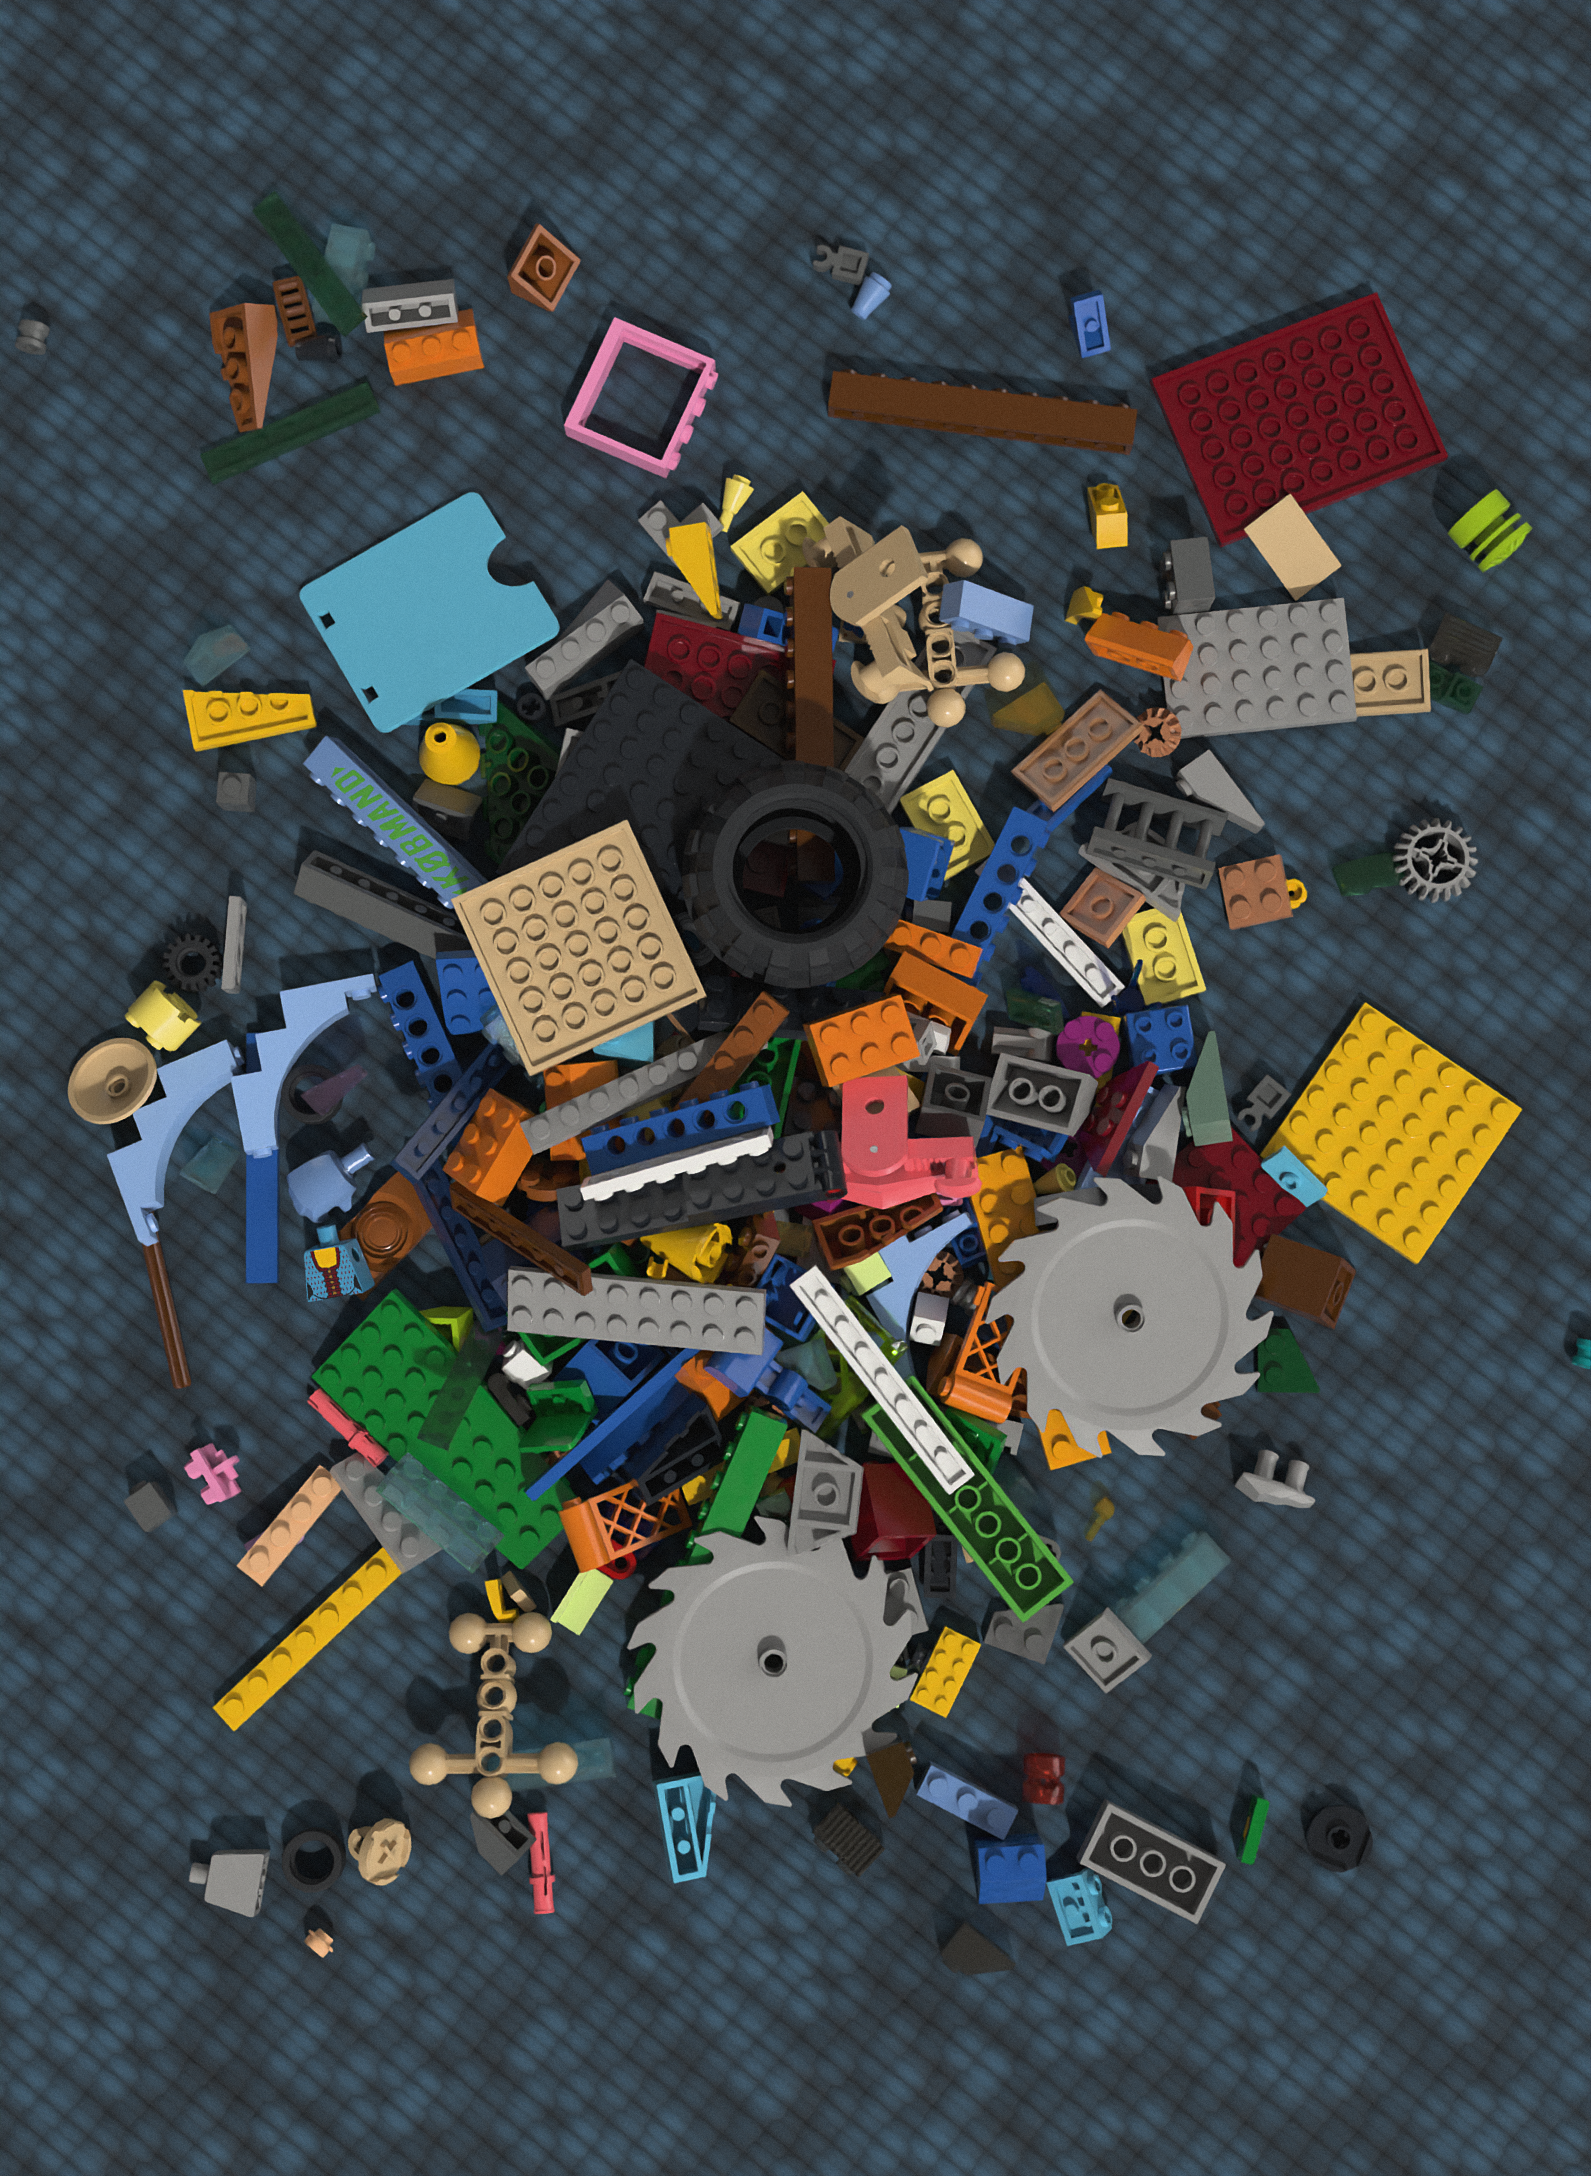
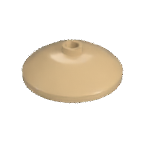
M130 1038L110 1039L90 1049L78 1061L69 1079L68 1098L74 1111L84 1120L94 1124H110L132 1115L148 1099L156 1082L157 1066L152 1053L142 1043Z

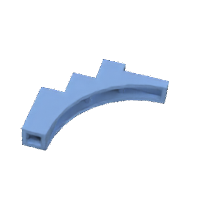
M956 1210L942 1218L944 1224L933 1230L931 1225L914 1233L916 1240L912 1241L907 1233L878 1251L894 1281L890 1283L887 1278L871 1288L873 1293L866 1296L884 1328L882 1332L876 1327L867 1333L902 1379L911 1374L918 1381L910 1351V1340H908L913 1301L923 1275L936 1255L956 1235L974 1224L968 1212L960 1214Z

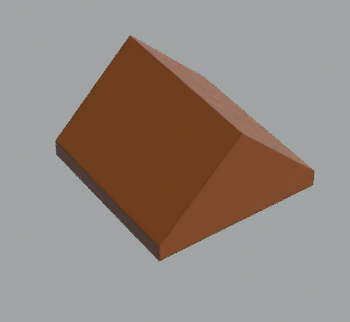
M535 224L507 275L511 292L549 312H553L581 260L540 224Z

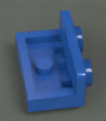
M1007 1120L1003 1128L995 1125L992 1130L1001 1137L999 1140L1001 1144L1014 1150L1021 1146L1025 1149L1024 1155L1039 1163L1043 1158L1054 1163L1069 1137L1068 1135Z

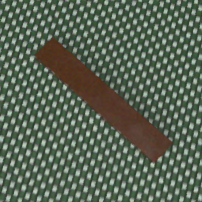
M458 1181L449 1185L453 1210L550 1273L580 1295L585 1297L593 1291L591 1272L588 1265L494 1203L475 1195Z

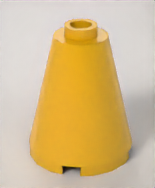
M435 723L428 728L419 748V762L425 774L433 781L441 784L459 785L469 780L479 766L480 747L475 736L469 730L462 726L448 723Z
M714 1222L641 1237V1243L662 1259H667L670 1265L695 1283L705 1284V1281L713 1283L723 1271L729 1255L724 1251L726 1243L732 1244L731 1229L727 1225Z

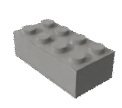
M1104 1799L1076 1856L1080 1864L1198 1924L1226 1866L1221 1858L1107 1799Z

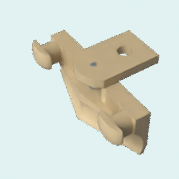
M839 516L823 528L826 536L817 543L811 538L806 537L803 540L802 549L804 558L810 567L832 569L837 565L840 568L835 573L830 589L832 609L840 619L862 628L875 658L867 666L859 661L852 663L851 677L856 689L865 698L875 702L880 700L878 694L892 684L920 683L929 692L932 691L934 688L931 682L911 661L917 655L908 632L902 629L906 623V612L895 604L929 580L909 529L901 525L875 544L872 535ZM895 563V570L890 576L886 577L888 567Z

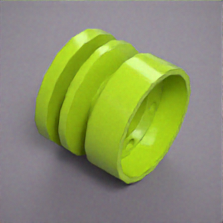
M1497 489L1471 508L1447 533L1461 549L1475 542L1477 547L1469 557L1472 561L1484 553L1486 554V557L1477 566L1483 573L1489 568L1502 563L1514 553L1532 530L1528 522L1514 530L1513 527L1522 518L1519 513L1507 520L1503 518L1504 513L1511 504Z

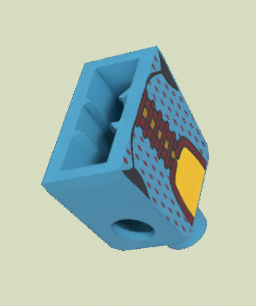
M335 1224L316 1228L320 1244L306 1250L304 1253L308 1302L363 1293L375 1286L363 1252L355 1238L339 1241Z

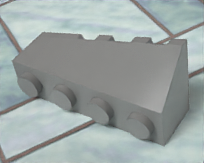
M607 580L554 645L525 667L529 679L547 701L549 697L557 694L644 630L643 618L628 598L613 583Z

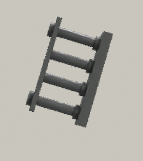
M1108 778L1101 801L1110 803L1104 828L1094 827L1086 854L1206 890L1216 862L1206 860L1211 836L1213 834L1220 837L1228 814L1217 811L1214 808H1207L1130 785L1124 781ZM1122 807L1140 812L1134 837L1115 832ZM1152 816L1170 822L1164 846L1146 842ZM1182 825L1200 831L1194 856L1176 851Z

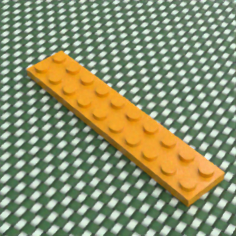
M1021 1146L1017 1147L1016 1150L1009 1149L977 1158L979 1179L982 1182V1186L979 1192L969 1196L994 1284L1000 1287H1004L1019 1275L1024 1269V1263L1022 1261L999 1262L997 1258L1014 1239L1046 1231H1039L1035 1225L1033 1198H1036V1194ZM1005 1314L1004 1318L1009 1330L1013 1322L1010 1315ZM1022 1368L1020 1373L1026 1390V1370ZM1059 1409L1049 1411L1045 1432H1041L1036 1425L1049 1471L1097 1457L1076 1444ZM1101 1431L1097 1438L1102 1455L1110 1454L1112 1452L1106 1431Z

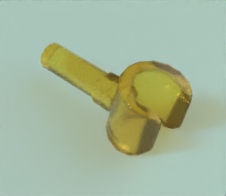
M1107 1497L1101 1499L1093 1508L1100 1516L1095 1520L1085 1536V1539L1092 1542L1105 1521L1114 1514V1504Z

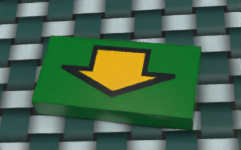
M1256 1794L1252 1795L1236 1856L1241 1862L1250 1865L1255 1862L1270 1804L1265 1797Z

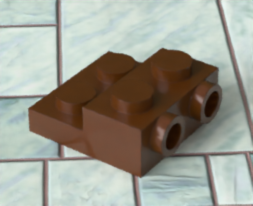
M773 1211L748 1216L746 1227L742 1228L739 1238L735 1241L733 1252L728 1255L725 1264L731 1285L746 1288H756L781 1241Z

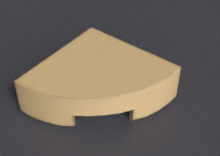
M511 1571L501 1577V1581L510 1597L524 1612L529 1613L537 1607L526 1589Z

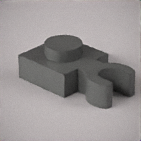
M825 245L817 246V254L823 255L827 259L823 262L814 260V270L818 272H825L829 269L833 270L832 279L861 286L869 253L839 246L838 253L836 254L832 253L831 249Z
M1267 1074L1245 1099L1252 1104L1251 1108H1246L1239 1112L1236 1120L1240 1122L1245 1115H1250L1254 1119V1123L1249 1128V1131L1254 1132L1261 1125V1116L1264 1114L1268 1119H1271L1291 1096V1093Z

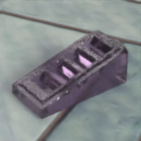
M357 1064L310 1088L300 1096L315 1112L324 1116L366 1077L368 1072Z

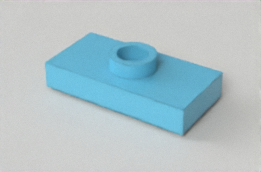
M1285 1145L1263 1159L1260 1165L1283 1189L1299 1199L1306 1208L1324 1197L1328 1191Z

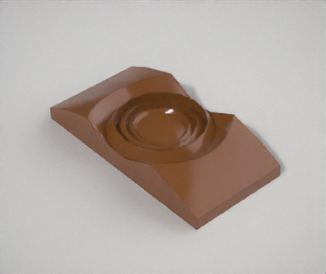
M400 1172L395 1173L373 1195L365 1207L337 1233L339 1241L353 1238L358 1241L373 1277L375 1286L363 1293L356 1294L362 1301L367 1299L433 1228L412 1183Z

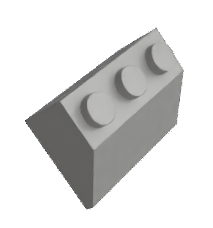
M1001 1053L991 1084L986 1115L1073 1137L1090 1113L1099 1082L1089 1074Z

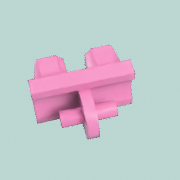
M213 1443L190 1453L192 1458L184 1465V1469L192 1479L204 1476L209 1485L200 1491L207 1505L217 1501H225L242 1491L235 1480L239 1475L233 1467L240 1461L237 1455L228 1459L222 1449L216 1450Z

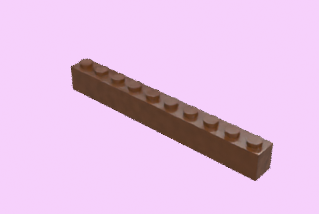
M842 369L840 372L833 371L828 417L1130 455L1134 442L1137 409H1131L1126 404L1107 406L1100 405L1095 400L1075 402L1070 401L1069 398L1064 396H1054L1051 399L1039 397L1038 394L1033 392H1024L1020 395L1009 393V391L1001 388H994L988 391L980 390L977 386L970 384L956 387L949 386L944 381L925 383L918 382L913 377L893 379L888 378L887 375L882 373H872L869 376L858 374L854 370Z
M793 567L789 576H785L784 594L789 595V607L785 608L784 623L785 626H790V638L785 640V657H790V670H786L785 687L790 689V701H786L785 714L786 720H791V732L786 734V750L791 751V760L834 767L832 606L830 603L831 568ZM798 829L787 830V843L792 845V857L788 858L787 871L788 876H793V884L833 883L835 881V850L830 844L818 835Z

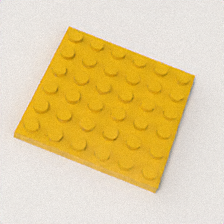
M1365 1002L1259 1157L1265 1159L1285 1145L1328 1189L1326 1195L1321 1198L1322 1201L1414 1264H1418L1516 1120L1522 1108Z

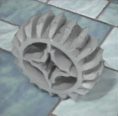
M1438 818L1432 820L1431 826L1424 819L1419 823V828L1413 824L1408 828L1409 834H1401L1399 838L1402 843H1397L1394 846V850L1399 854L1392 857V862L1401 864V866L1395 868L1393 872L1395 875L1403 874L1404 877L1399 881L1400 886L1405 885L1407 882L1411 885L1407 891L1409 895L1418 890L1420 891L1418 899L1421 901L1429 894L1431 903L1438 901L1439 895L1445 902L1450 899L1451 894L1456 897L1462 893L1460 887L1467 888L1470 886L1471 883L1468 878H1473L1476 875V871L1471 866L1478 864V859L1469 857V855L1476 852L1477 849L1475 846L1467 847L1466 845L1471 840V836L1467 835L1463 839L1459 836L1463 830L1462 827L1458 826L1452 831L1450 830L1452 822L1449 820L1441 827ZM1437 838L1436 843L1430 849L1414 847L1415 843L1421 839ZM1448 844L1455 851L1457 859L1448 854ZM1437 852L1436 856L1439 858L1437 861L1441 863L1433 869L1434 865L1431 864L1432 860H1429V858ZM1412 858L1413 862L1421 866L1423 870L1422 877L1414 869ZM1439 872L1446 874L1452 872L1456 874L1453 880L1447 883H1432Z

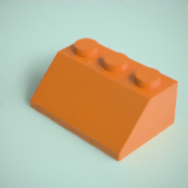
M473 309L458 311V322L383 331L389 370L395 386L484 368Z
M1112 612V615L1102 613L1086 634L1084 641L1095 656L1179 682L1183 678L1194 648L1190 639H1187L1188 635L1172 629L1169 633L1158 630L1159 626L1148 621H1141L1140 624L1129 621L1130 618L1118 612Z
M617 1060L562 1062L544 1070L546 1109L548 1111L619 1078ZM622 1115L596 1127L609 1124L610 1130L621 1127L620 1120H622ZM587 1130L550 1147L551 1161L587 1159L581 1138L591 1136V1131ZM617 1136L615 1140L616 1148L623 1152L624 1140L622 1137Z
M765 1324V1328L768 1329L771 1333H773L770 1330V1328ZM701 1350L684 1364L681 1370L674 1376L689 1394L693 1392L709 1406L717 1424L756 1390L752 1389L748 1396L739 1398L703 1369L715 1351ZM779 1350L773 1360L783 1368L786 1364Z

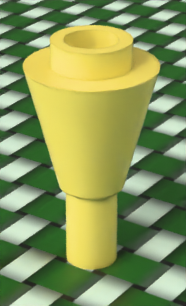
M734 474L732 479L726 478L722 503L723 511L719 518V522L724 526L722 532L725 533L729 529L733 516L737 514L754 491L749 486L751 481Z
M1060 1163L1033 1183L1035 1194L1044 1195L1073 1191L1076 1184V1175L1066 1164Z

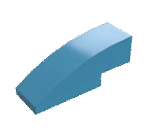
M464 689L403 725L432 726L435 723L455 725L496 723L497 691Z

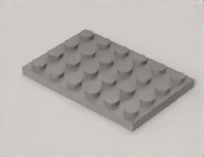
M1344 598L1158 617V630L1167 633L1171 629L1183 632L1188 635L1187 639H1190L1194 647L1181 682L1163 677L1166 709L1178 718L1182 731L1181 739L1356 721L1357 713Z

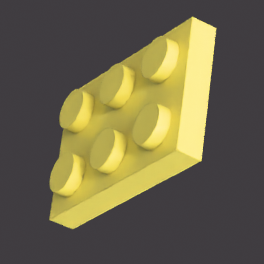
M802 491L731 545L730 549L766 595L770 596L784 585L785 576H789L793 567L809 566L803 554V540L808 537L817 543L826 536L823 528L829 523Z
M954 770L900 798L899 803L912 827L955 841L944 881L990 857L995 844Z
M1155 908L1135 914L1121 932V936L1145 1010L1205 992L1206 987L1182 913H1180L1176 922Z

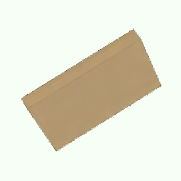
M1428 649L1350 654L1357 717L1431 712Z

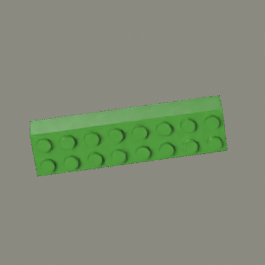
M909 1374L903 1381L975 1475L948 1495L877 1400L862 1411L860 1416L1014 1614L1024 1623L1074 1583V1581L913 1375Z

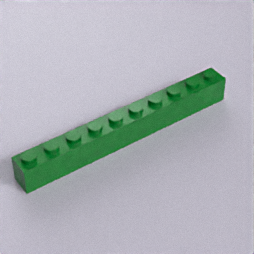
M750 1404L746 1412L741 1411L735 1425V1430H738L734 1442L729 1441L725 1447L722 1459L726 1460L721 1472L717 1470L712 1478L710 1489L713 1492L709 1501L704 1500L697 1515V1518L701 1519L696 1531L693 1529L690 1531L685 1543V1548L688 1551L684 1560L679 1559L675 1567L708 1563L713 1559V1553L710 1550L694 1542L695 1537L722 1531L741 1538L788 1427L785 1418ZM665 1590L660 1607L665 1606L674 1599V1593L671 1590ZM648 1643L647 1648L641 1647L635 1665L638 1666L634 1678L629 1676L624 1686L623 1695L626 1696V1705L629 1709L635 1710L634 1685L656 1651V1646L653 1643ZM653 1698L640 1713L661 1720L663 1703L659 1698Z

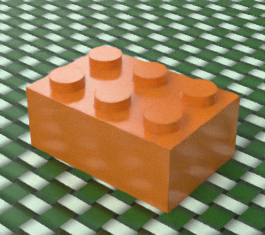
M905 951L883 990L886 996L892 993L901 994L906 1011L951 1028L947 1052L954 1056L958 1055L988 997L987 994L976 987L960 981L949 973L941 971Z
M892 993L803 1024L822 1085L826 1087H832L921 1056L901 994Z
M489 1088L442 1170L475 1195L502 1207L533 1154L520 1123L537 1115L514 1099Z

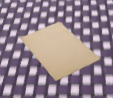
M1291 494L1287 495L1244 528L1295 601L1342 566Z

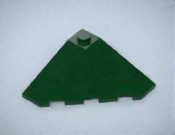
M497 699L496 723L479 724V735L485 736L486 754H480L481 778L487 779L488 797H482L483 821L489 822L490 840H484V852L500 865L554 780L561 748Z

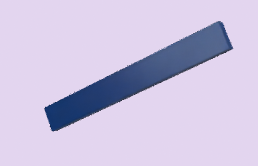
M246 1033V1074L262 1071L255 1034L259 1033ZM280 1103L277 1116L279 1149L272 1150L273 1155L264 1158H254L253 1154L247 1155L246 1153L247 1284L279 1283Z
M680 1348L581 1437L573 1449L566 1451L523 1490L524 1493L532 1501L538 1499L681 1370V1367L697 1355L701 1349Z

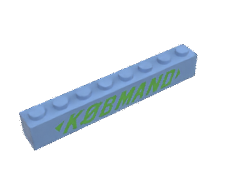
M326 735L303 763L311 771L309 776L319 785H326L332 791L330 796L338 804L344 807L347 805L353 811L351 815L353 819L362 826H368L375 832L373 834L374 839L384 847L389 846L396 852L394 855L395 859L403 866L411 867L417 873L416 879L425 887H432L439 894L438 900L447 908H454L451 899L489 882L340 739Z

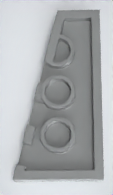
M359 1452L331 1468L330 1473L402 1574L455 1541L456 1537L380 1470L374 1468Z

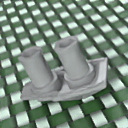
M1268 1450L1259 1451L1254 1474L1243 1472L1235 1483V1487L1254 1502L1264 1501L1274 1505H1289L1297 1508H1310L1315 1502L1313 1497L1306 1495L1303 1491L1309 1465L1302 1461L1291 1460L1285 1483L1272 1480L1279 1456Z

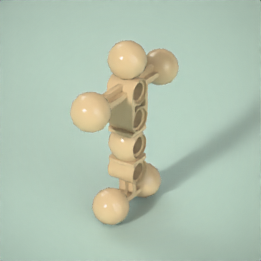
M966 538L954 540L944 551L918 553L929 578L928 581L921 585L923 608L919 613L918 619L920 629L925 633L928 660V670L921 672L934 688L932 690L934 693L927 701L926 711L934 724L946 728L959 723L965 714V701L955 691L957 686L990 683L998 691L1009 692L1016 689L1025 678L1023 662L1013 653L1007 652L995 655L987 665L956 667L954 630L947 623L935 624L930 621L933 616L940 615L943 591L939 594H931L928 592V589L933 586H939L943 589L944 584L949 583L947 577L943 574V569H948L956 577L966 578L974 575L983 563V553L979 545L973 540ZM895 563L888 567L886 571L887 577L895 570ZM944 644L948 647V650L944 653H936L933 648L936 645ZM939 674L951 676L948 682L940 683L936 681V677ZM920 683L892 684L878 694L879 701L872 702L885 704L891 702L899 692L924 690L926 688Z
M529 1612L522 1614L514 1623H486L484 1618L478 1614L465 1613L459 1615L451 1623L448 1632L450 1642L457 1651L471 1654L478 1652L486 1643H490V1649L481 1658V1668L484 1674L480 1676V1679L483 1683L476 1695L477 1705L480 1709L478 1716L481 1718L477 1725L476 1753L448 1754L439 1744L427 1743L420 1745L411 1754L409 1768L413 1778L420 1784L425 1785L439 1783L447 1774H483L486 1777L480 1779L473 1787L471 1793L472 1806L482 1817L495 1818L504 1814L512 1801L511 1788L507 1781L504 1780L509 1773H539L542 1779L557 1785L569 1781L575 1775L578 1759L574 1749L562 1742L548 1744L540 1753H512L513 1729L509 1721H513V1716L510 1713L515 1708L517 1693L513 1685L515 1684L513 1676L516 1672V1662L509 1655V1642H514L516 1647L523 1652L535 1653L543 1650L549 1644L552 1636L551 1624L548 1619L541 1613ZM499 1658H504L505 1665L503 1669L499 1672H493V1663ZM502 1690L503 1699L501 1702L491 1705L490 1699L492 1694ZM495 1723H501L502 1729L500 1734L495 1738H490V1727ZM493 1756H499L500 1763L497 1769L488 1771L487 1763L489 1759Z

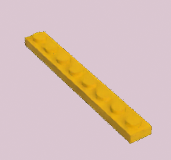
M384 1547L372 1556L212 1707L233 1731H236L402 1574Z

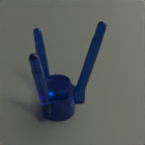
M1142 959L1137 960L1127 989L1121 993L1119 999L1116 995L1111 996L1114 1006L1112 1011L1114 1013H1120V1015L1124 1016L1127 1013L1154 1010L1162 1006L1161 1002H1154L1145 1006L1143 995L1136 990V984L1143 965Z

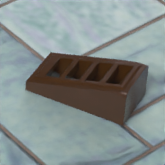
M302 276L274 281L272 285L289 347H294L296 342H303L317 337L318 334ZM302 301V305L286 308L288 304ZM306 315L304 318L289 321L290 317ZM304 326L309 327V330L292 334V329Z

